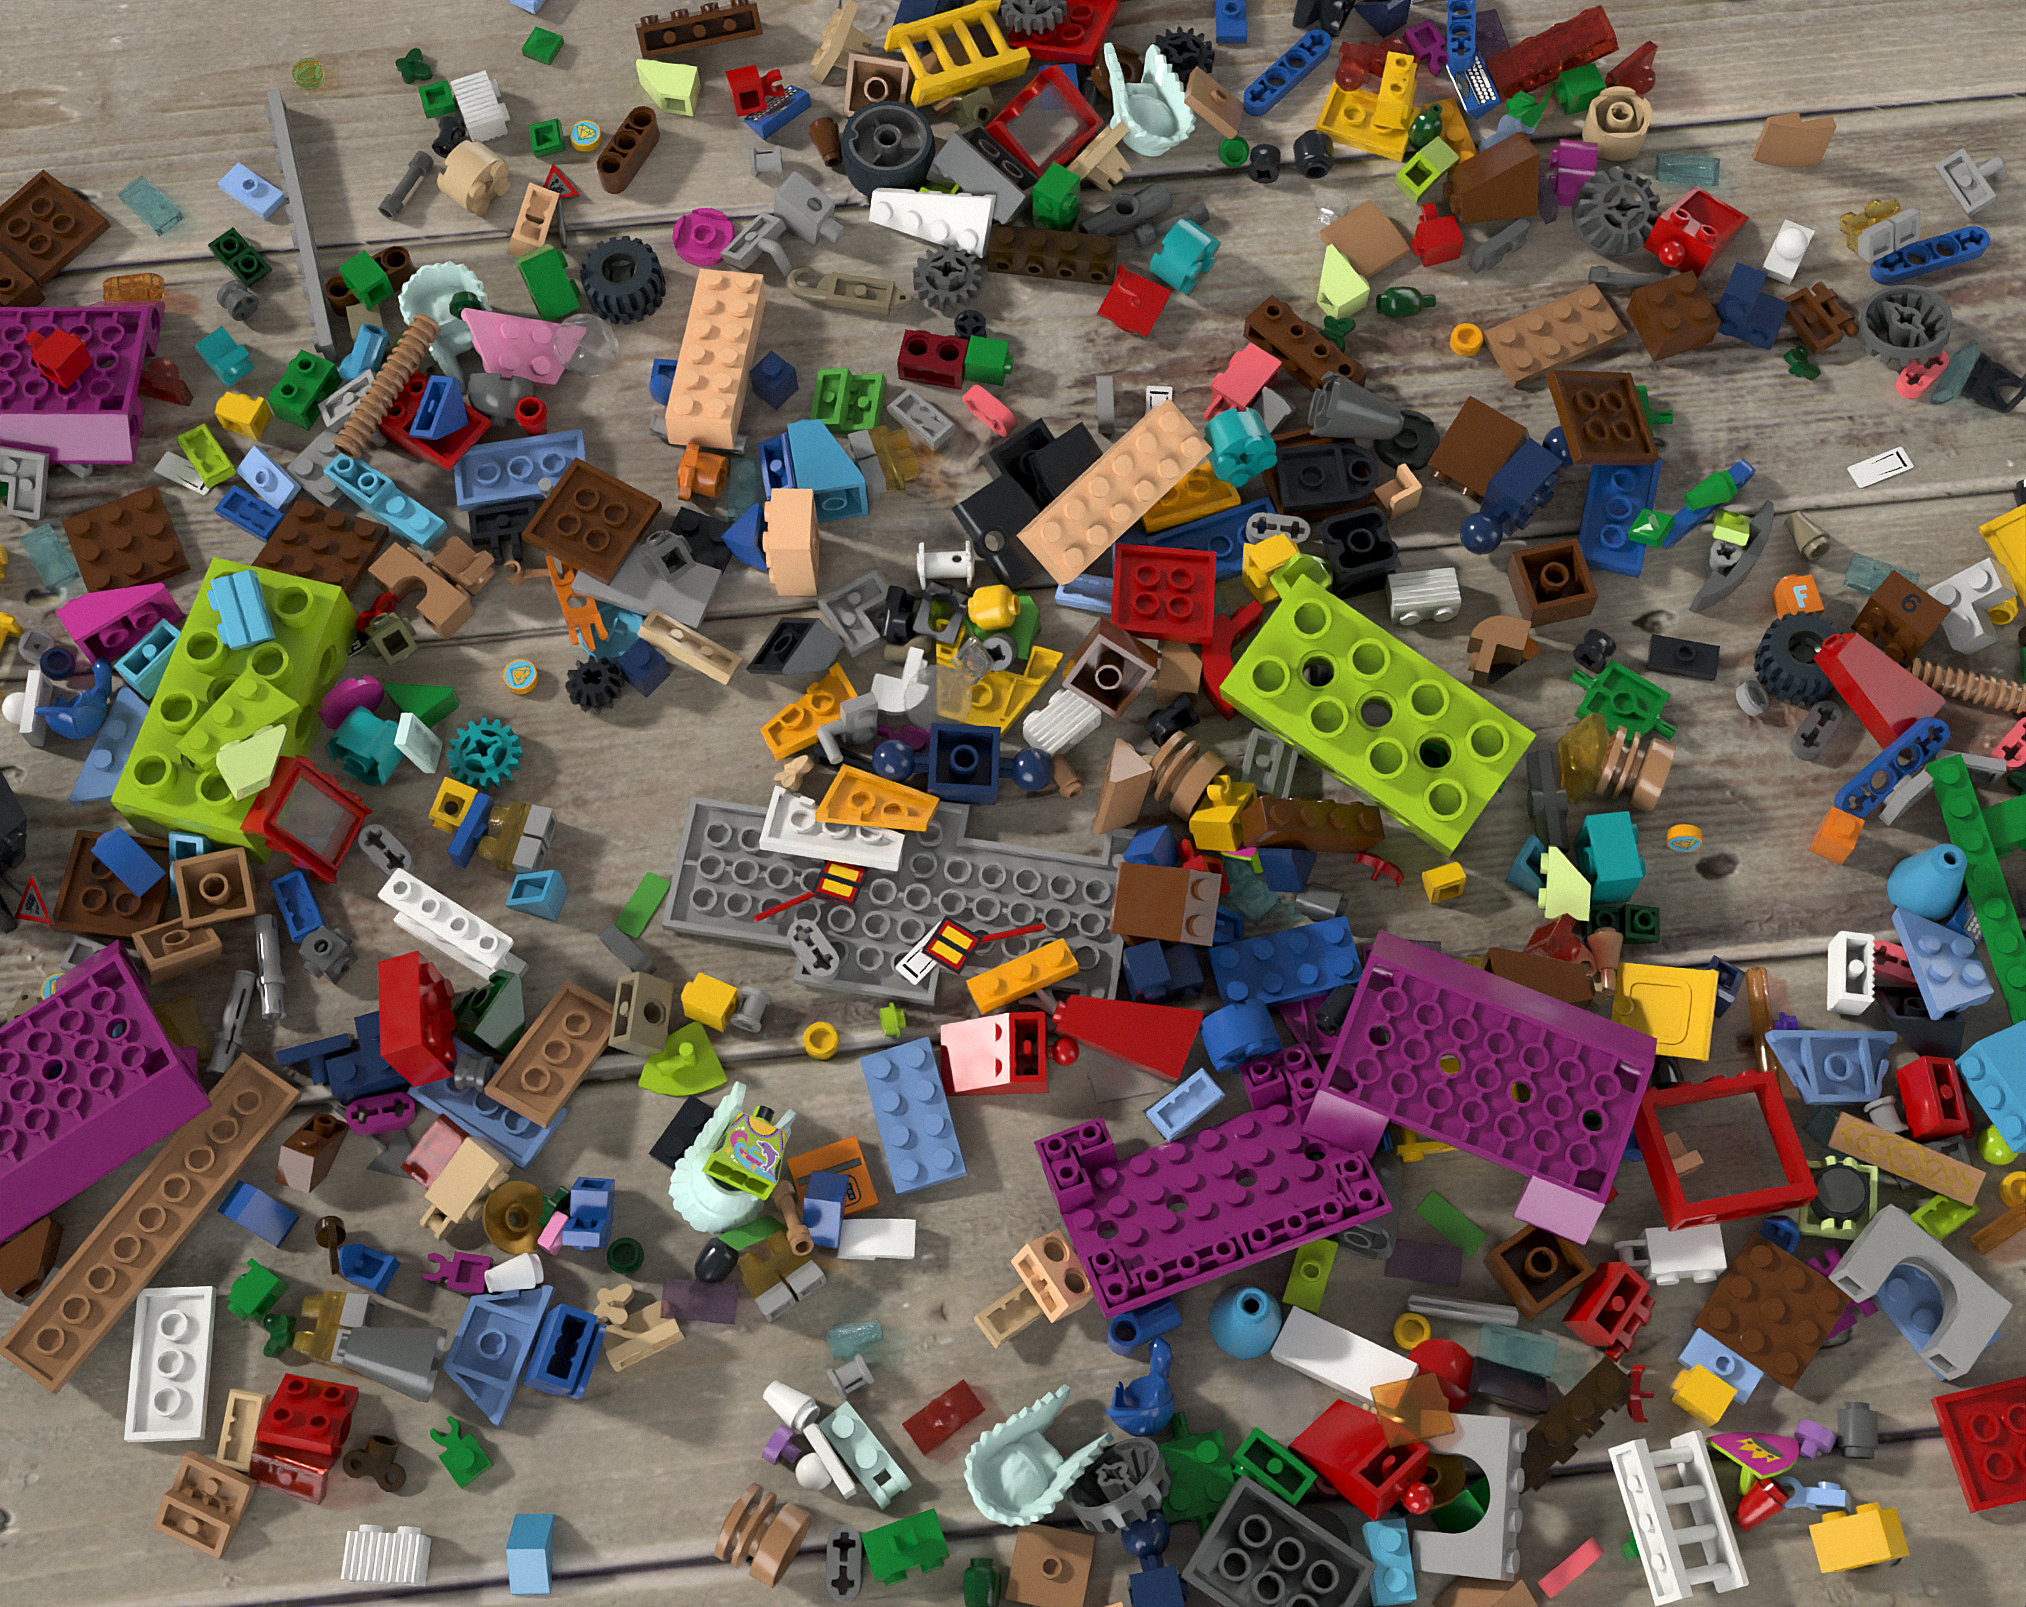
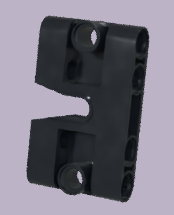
M1082 421L1029 456L1028 461L1039 489L1050 504L1103 455V452ZM1007 472L951 509L972 539L975 553L980 558L986 560L1001 585H1006L1010 590H1013L1044 569L1043 565L1016 536L1041 511L1030 494ZM986 535H992L996 538L998 542L996 551H992L986 546Z

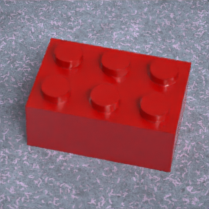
M418 950L378 962L381 1057L413 1087L454 1076V1061L457 1059V1051L452 1036V1030L455 1029L456 1023L451 1011V999L454 998V989L451 981L448 978L445 979L437 971L433 962H429Z

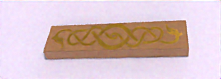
M1841 1111L1827 1143L1829 1147L1878 1166L1969 1206L1973 1205L1987 1173L1982 1169Z

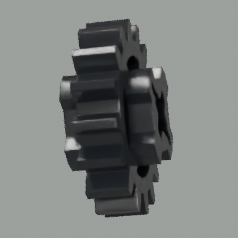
M1179 26L1177 33H1172L1168 28L1166 29L1165 37L1156 35L1155 43H1151L1150 46L1152 44L1158 46L1160 55L1166 56L1167 64H1172V73L1178 74L1179 81L1183 82L1185 90L1190 73L1196 66L1206 74L1212 73L1215 51L1211 50V41L1204 42V33L1195 36L1194 28H1190L1185 33L1182 27Z

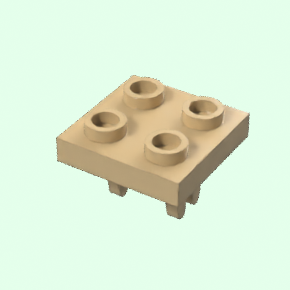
M847 0L842 9L836 7L829 24L826 23L819 38L822 41L820 48L817 47L810 64L815 66L810 77L811 79L822 83L832 66L848 70L849 53L869 54V50L863 47V45L870 47L873 41L852 26L859 4Z
M1122 121L1114 129L1108 125L1066 169L1079 175L1080 181L1085 177L1105 192H1110L1112 186L1108 183V180L1113 184H1117L1123 179L1119 170L1124 174H1128L1131 170L1115 146L1130 129Z

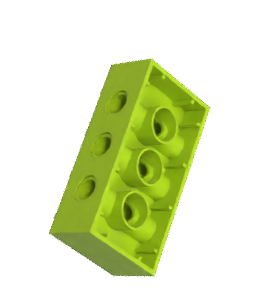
M212 558L110 800L137 833L169 840L168 833L170 831L206 835L218 852L244 846L248 860L267 864L272 849L264 845L267 838L259 834L246 833L239 829L260 791L236 801L217 765L205 771L180 753L175 745L235 680L249 668L299 704L303 709V712L292 718L290 715L274 725L277 727L284 724L287 729L286 741L280 756L295 757L296 754L309 758L323 722L318 715V708H323L321 702L324 696L335 686L336 681L340 678L358 630L355 628L358 616L342 587L221 558ZM252 569L257 572L276 639L240 650H233L229 647V643L223 644L220 639L217 624L222 623L219 610L213 611L207 591L212 590L210 581L213 579ZM299 777L275 822L280 827L283 824L301 777Z
M1304 574L1300 575L1219 687L1221 698L1232 705L1237 711L1371 805L1379 806L1381 812L1447 858L1450 857L1536 737L1535 733ZM1315 664L1323 665L1332 672L1333 679L1325 686H1312L1304 679L1303 674L1305 670ZM1379 704L1388 710L1391 720L1382 727L1369 726L1362 719V710L1368 705ZM1428 744L1441 746L1448 755V763L1441 768L1428 767L1422 762L1419 750Z

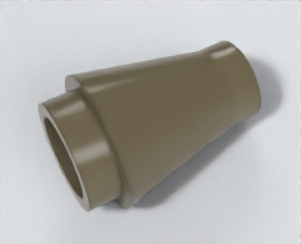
M1801 511L1792 513L1785 520L1784 524L1789 529L1802 557H1807L1813 561L1825 555L1831 548L1832 544L1829 541V534L1806 518Z

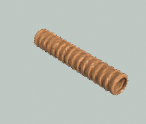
M416 314L413 317L414 322H411L408 325L409 330L403 333L404 339L401 338L397 342L399 347L393 348V355L387 357L388 363H384L381 367L383 371H379L376 374L377 380H372V388H368L365 391L367 396L361 397V405H356V413L350 414L349 419L351 421L344 423L345 430H340L338 433L339 438L333 440L335 448L343 455L352 459H358L361 456L360 450H365V442H369L372 439L370 434L376 433V425H381V417L387 416L388 411L386 409L392 408V400L398 399L397 392L403 391L404 386L402 384L408 383V376L414 374L413 368H417L420 364L419 360L425 357L424 351H429V343H434V335L440 334L441 329L439 325L430 317L423 314Z
M1917 657L1911 661L1907 671L1934 691H1938L1942 696L1948 693L1950 698L1960 696L1962 701L1970 699L1971 703L1974 704L1980 701L1982 706L1992 704L1994 709H1998L2001 706L2003 711L2008 712L2010 709H2013L2015 714L2024 712L2026 716V684L2018 686L2017 682L2014 681L2008 684L2006 679L1996 681L1994 676L1985 678V674L1982 673L1975 676L1974 671L1964 673V670L1961 668H1957L1955 671L1952 666L1948 665L1946 668H1943L1941 663L1932 665V662L1929 660L1923 663Z

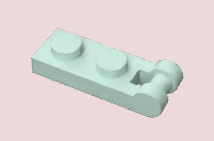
M848 1401L818 1424L822 1433L882 1510L892 1503L890 1499L900 1490L904 1493L913 1486ZM886 1470L891 1479L880 1487L874 1479Z

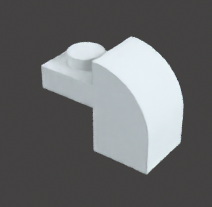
M910 647L902 679L878 673L875 674L871 692L873 691L878 701V713L889 716L904 715L914 710L922 702L929 686L918 684L916 680H923L928 660L922 659L924 650Z

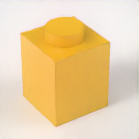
M699 972L694 982L689 981L681 994L685 1016L724 1032L732 1014H734L739 1005L738 989Z
M1696 1364L1689 1371L1683 1368L1671 1385L1676 1392L1670 1401L1710 1428L1720 1420L1738 1390L1700 1364Z

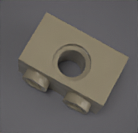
M641 971L618 977L608 1046L641 1057L664 1052L668 1040L669 1015L673 1006L672 994L674 983Z

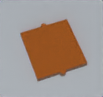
M1435 1373L1370 1387L1377 1410L1376 1421L1382 1425L1389 1448L1455 1433V1427L1447 1408L1449 1400L1443 1397Z

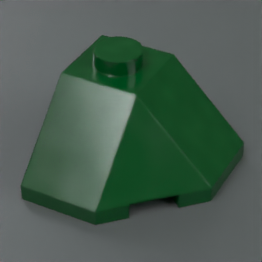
M500 969L489 976L491 983L479 990L472 987L465 992L452 1009V1013L456 1023L454 1031L489 1052L506 1056L508 1052L516 1047L520 1040V1034L526 1026L521 977L514 972Z

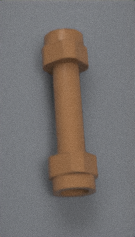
M787 1180L779 1181L773 1189L772 1195L777 1209L782 1210L789 1230L786 1235L792 1252L799 1256L806 1255L814 1247L808 1227L802 1224L796 1207L798 1199L792 1183Z

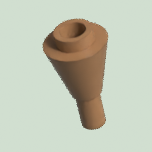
M1610 927L1598 928L1594 931V934L1587 938L1596 965L1601 973L1602 993L1605 995L1617 993L1615 972L1618 968L1624 937L1621 933L1616 932L1614 928Z

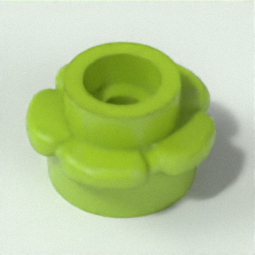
M889 1003V1007L879 1009L882 1030L885 1037L895 1035L898 1038L900 1037V1030L906 1029L902 1008L895 1009V1005Z

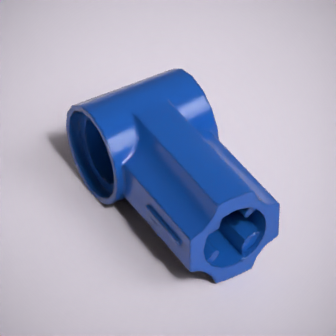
M1167 1296L1130 1313L1117 1315L1113 1318L1108 1329V1347L1112 1352L1126 1356L1136 1351L1139 1346L1153 1340L1154 1337L1161 1336L1181 1326L1182 1321L1179 1311L1173 1300ZM1126 1327L1134 1333L1135 1338L1132 1341L1123 1342L1116 1337L1115 1330Z

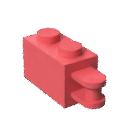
M1251 342L1243 351L1238 350L1231 358L1229 368L1225 373L1220 372L1213 379L1210 386L1212 390L1211 404L1205 411L1203 419L1209 422L1215 416L1222 413V411L1236 408L1238 412H1248L1246 408H1251L1262 395V389L1264 387L1272 389L1278 382L1282 362Z

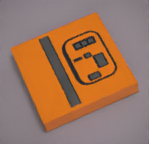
M856 1135L786 1159L802 1208L804 1207V1196L813 1171L849 1175L843 1218L879 1206Z

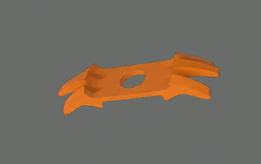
M545 556L551 581L560 602L572 645H579L575 627L579 626L581 637L588 650H596L590 624H595L596 633L601 640L608 638L609 635L603 625L595 600L572 592L571 585L575 576L570 565L561 561L564 579L560 580L552 556ZM574 596H581L587 600V603L581 608H573L568 605V600Z

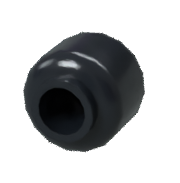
M1308 130L1295 140L1293 153L1296 170L1309 179H1319L1327 175L1335 164L1332 138L1318 130Z

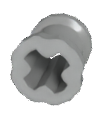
M780 145L775 146V149L765 150L749 148L751 175H757L758 172L773 171L783 174Z
M1720 539L1716 540L1704 562V570L1707 575L1711 576L1715 570L1724 577H1727L1741 558L1742 551L1740 545Z
M745 986L741 991L743 998L736 1014H732L730 1022L743 1030L757 1033L762 1027L759 1022L766 1005H770L772 997L760 989Z
M1894 1096L1880 1098L1863 1107L1865 1114H1870L1874 1125L1898 1135H1903L1909 1131L1907 1124H1902L1893 1105L1896 1102Z
M860 1353L854 1355V1360L835 1371L832 1369L826 1371L842 1401L847 1399L848 1393L866 1383L872 1385L875 1383Z

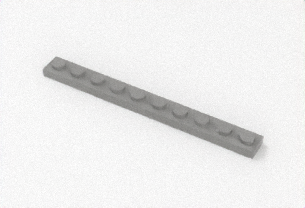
M279 89L267 91L270 105H265V111L269 123L274 124L275 128L270 130V136L274 148H279L280 153L275 155V160L280 174L284 173L285 179L280 180L285 199L289 198L290 204L285 205L290 224L294 223L295 229L290 230L295 249H300L301 254L296 256V262L300 274H305L306 281L301 282V287L306 301L310 300L311 307L306 308L309 322L312 327H316L317 332L312 334L313 344L316 352H322L326 360L332 363L339 362L337 342L328 299L324 290L325 285L288 109Z

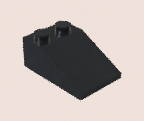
M1038 418L978 458L993 480L1007 472L1030 494L1041 512L1049 505L1038 487L1028 461L1029 456L1055 440L1043 419Z

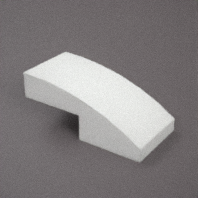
M843 1220L837 1258L875 1260L876 1257L913 1259L915 1253L916 1220Z

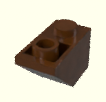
M316 1112L281 1145L276 1182L309 1194L327 1177L349 1131L348 1124L336 1119L332 1115Z
M49 1216L40 1218L25 1228L24 1232L18 1237L0 1245V1289L6 1297L18 1304L40 1289L51 1269L55 1266L64 1229Z

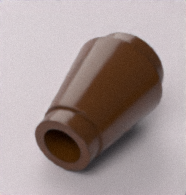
M823 117L813 121L810 125L811 131L809 136L827 167L839 165L843 158L838 124L834 123V120L830 117Z

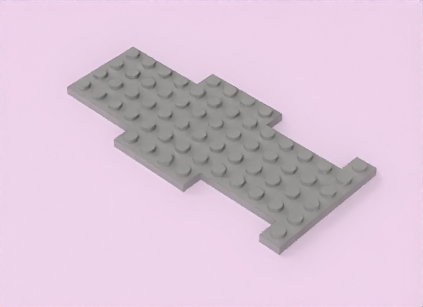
M691 796L662 921L663 930L792 949L788 941L790 925L799 919H808L818 926L837 952L840 961V971L833 980L820 982L809 974L798 958L793 978L794 984L934 1006L940 972L957 974L937 963L914 985L895 967L945 916L979 936L1044 923L1046 928L1042 931L981 943L960 975L967 977L978 976L1064 938L1078 963L1079 972L1044 988L1077 993L1079 996L1115 1000L1124 940L1119 934L1109 933L1118 863L1126 862L1123 855L1138 830L1118 828L1107 832L1102 858L966 838L970 805L939 801V807L926 832L888 828L905 835V844L898 871L869 867L868 874L854 907L816 896L759 922H755L753 919L755 915L812 891L825 860L760 849L759 841L769 809L767 807ZM803 930L797 933L799 939L796 942L803 940L809 948L813 946L810 933L806 934ZM819 953L815 955L818 963L816 969L822 967L827 971L831 968L829 962L832 959L825 961Z

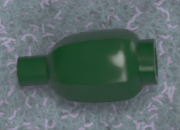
M1432 104L1429 109L1422 111L1413 121L1408 131L1410 145L1415 150L1420 151L1437 136L1440 137L1442 130V119L1440 116L1442 107L1439 104Z
M1391 287L1376 297L1377 312L1379 314L1384 313L1388 318L1414 316L1423 308L1435 307L1436 305L1434 294L1422 295L1414 287Z
M970 1559V1567L965 1570L963 1578V1594L966 1607L999 1606L1001 1574L996 1567H993L994 1559Z

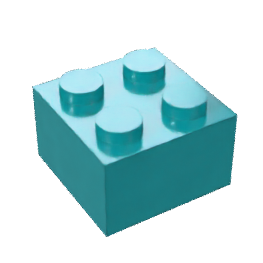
M1629 811L1586 816L1573 841L1579 871L1591 884L1590 904L1592 905L1628 902L1638 888L1642 878L1646 875L1644 857L1642 855L1638 856L1636 847L1639 840L1638 828L1636 823H1631Z

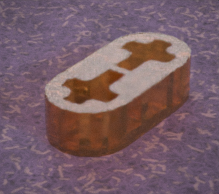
M155 273L111 277L103 282L104 301H160L165 297V281L162 276Z

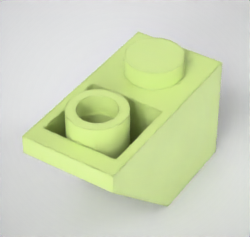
M637 59L636 68L640 84L659 108L665 113L693 116L701 88L697 67L687 64H671L657 60Z
M1330 244L1326 248L1317 303L1327 315L1334 316L1337 320L1348 318L1366 307L1370 288L1367 280L1362 275H1358L1350 266L1347 256L1342 252L1339 253L1333 244Z
M284 724L275 728L273 725L265 726L257 730L253 734L254 737L246 741L234 740L220 748V752L216 756V765L236 801L270 786L286 741L287 729Z
M1548 845V853H1541L1540 874H1547L1546 888H1539L1538 909L1545 910V918L1589 921L1591 884L1556 845Z

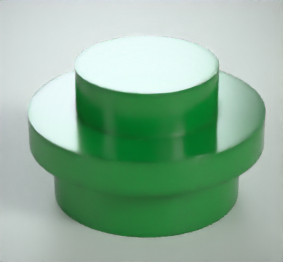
M1236 135L1232 140L1226 137L1219 145V158L1226 166H1241L1248 159L1249 145L1241 136Z

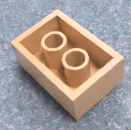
M772 488L771 501H765L764 509L765 522H768V532H763V552H766V566L770 568V583H775L778 596H818L820 532L813 489Z

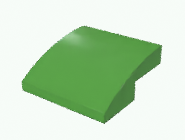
M849 368L818 370L810 420L820 419L829 432L834 434L848 435L867 429L869 436H878L887 379L883 373L852 375Z

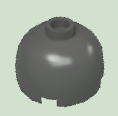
M474 373L470 375L468 380V399L471 407L491 420L492 426H508L509 420H516L514 412L518 402L525 397H533V381L527 378L512 375V379L501 377L499 373Z

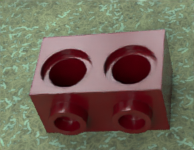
M905 329L897 360L898 378L961 390L965 377L964 362L969 340L955 335L942 336L931 334L925 330L913 331ZM915 353H923L922 355H919V356L913 355V354H915ZM953 358V359H955V360H953V361H946L945 359Z

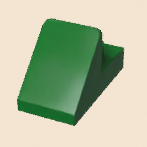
M1484 1476L1468 1489L1462 1491L1453 1502L1441 1507L1430 1516L1442 1533L1457 1534L1466 1532L1474 1528L1483 1519L1490 1503V1486L1487 1476Z

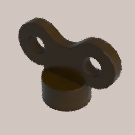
M326 1216L316 1223L314 1231L317 1243L321 1247L329 1249L331 1274L337 1275L339 1274L337 1246L344 1242L346 1230L341 1218Z
M371 1435L365 1450H351L343 1459V1470L349 1477L357 1479L371 1476L385 1492H395L403 1487L406 1482L404 1468L398 1463H393L399 1443L392 1438L383 1435ZM355 1458L361 1461L360 1469L355 1468L353 1465ZM389 1472L394 1473L396 1477L395 1482L388 1480L387 1474Z

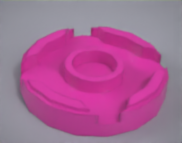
M698 208L692 210V214L686 217L684 214L675 224L672 236L677 255L685 262L694 266H712L721 263L724 259L720 253L736 238L735 229L728 220V217L723 212L713 208Z
M362 675L363 679L358 681L354 677L346 679L334 686L324 696L321 702L323 708H318V715L327 728L337 730L356 706H363L371 713L379 707L384 699L385 691L376 677Z

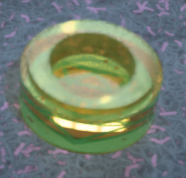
M301 59L292 68L294 81L302 89H315L325 79L322 65L316 59Z

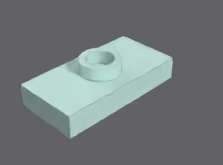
M402 713L394 745L424 773H435L443 745L442 741L413 713Z

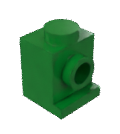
M251 1258L246 1263L251 1267V1270L247 1274H242L233 1283L231 1293L227 1297L231 1302L226 1308L243 1321L250 1316L260 1323L289 1287Z

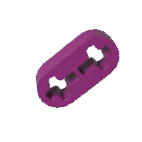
M403 1092L353 1101L345 1113L349 1129L359 1136L404 1129L413 1124L417 1117V1109L413 1099ZM403 1104L404 1109H406L403 1111L402 1117H396L394 1113L396 1105ZM361 1111H366L369 1116L365 1124H360L357 1119Z

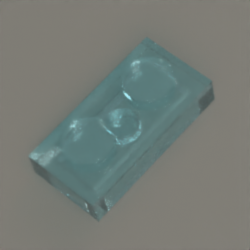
M760 459L731 460L727 512L729 523H735L757 503L763 508L764 480Z

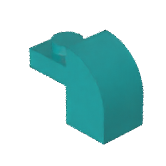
M223 326L194 346V349L208 367L227 387H230L255 369L247 358L250 355L242 344L238 346Z

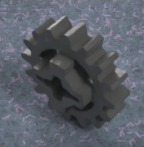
M1001 0L1002 19H1006L1007 27L1015 25V32L1017 33L1022 29H1026L1027 35H1031L1033 30L1043 34V28L1047 27L1050 30H1054V22H1063V15H1067V0Z
M938 245L937 253H933L928 249L926 251V259L919 257L917 259L918 267L913 268L914 290L918 291L919 299L924 300L927 298L928 307L930 308L935 303L939 304L940 311H944L946 305H951V308L955 311L957 310V303L960 302L964 306H968V296L976 298L977 288L982 286L981 266L976 265V257L973 255L967 258V250L962 249L959 253L955 252V245H951L949 251H944L943 247Z

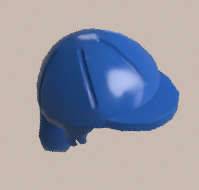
M100 657L93 667L95 687L91 691L85 689L86 692H80L79 695H76L69 702L66 701L65 695L61 694V699L57 697L53 707L34 708V714L44 717L48 726L64 738L79 740L94 735L103 726L107 717V698L112 692V664L107 658Z
M1160 1335L1154 1337L1149 1344L1151 1373L1148 1376L1133 1380L1125 1389L1122 1382L1119 1381L1118 1386L1115 1387L1112 1404L1105 1409V1415H1109L1118 1428L1134 1437H1150L1159 1433L1169 1423L1174 1413L1175 1398L1167 1381L1173 1359L1170 1344Z

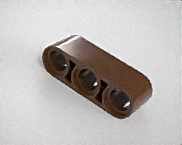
M638 106L634 108L596 162L601 186L606 192L611 194L623 192L658 143L660 132L654 110L650 107Z
M392 246L371 256L387 274L394 293L402 290L403 283L410 281L411 275L417 274L408 250L402 246ZM341 273L327 280L324 290L333 311L341 317H348L346 307L356 305L360 301L348 289Z

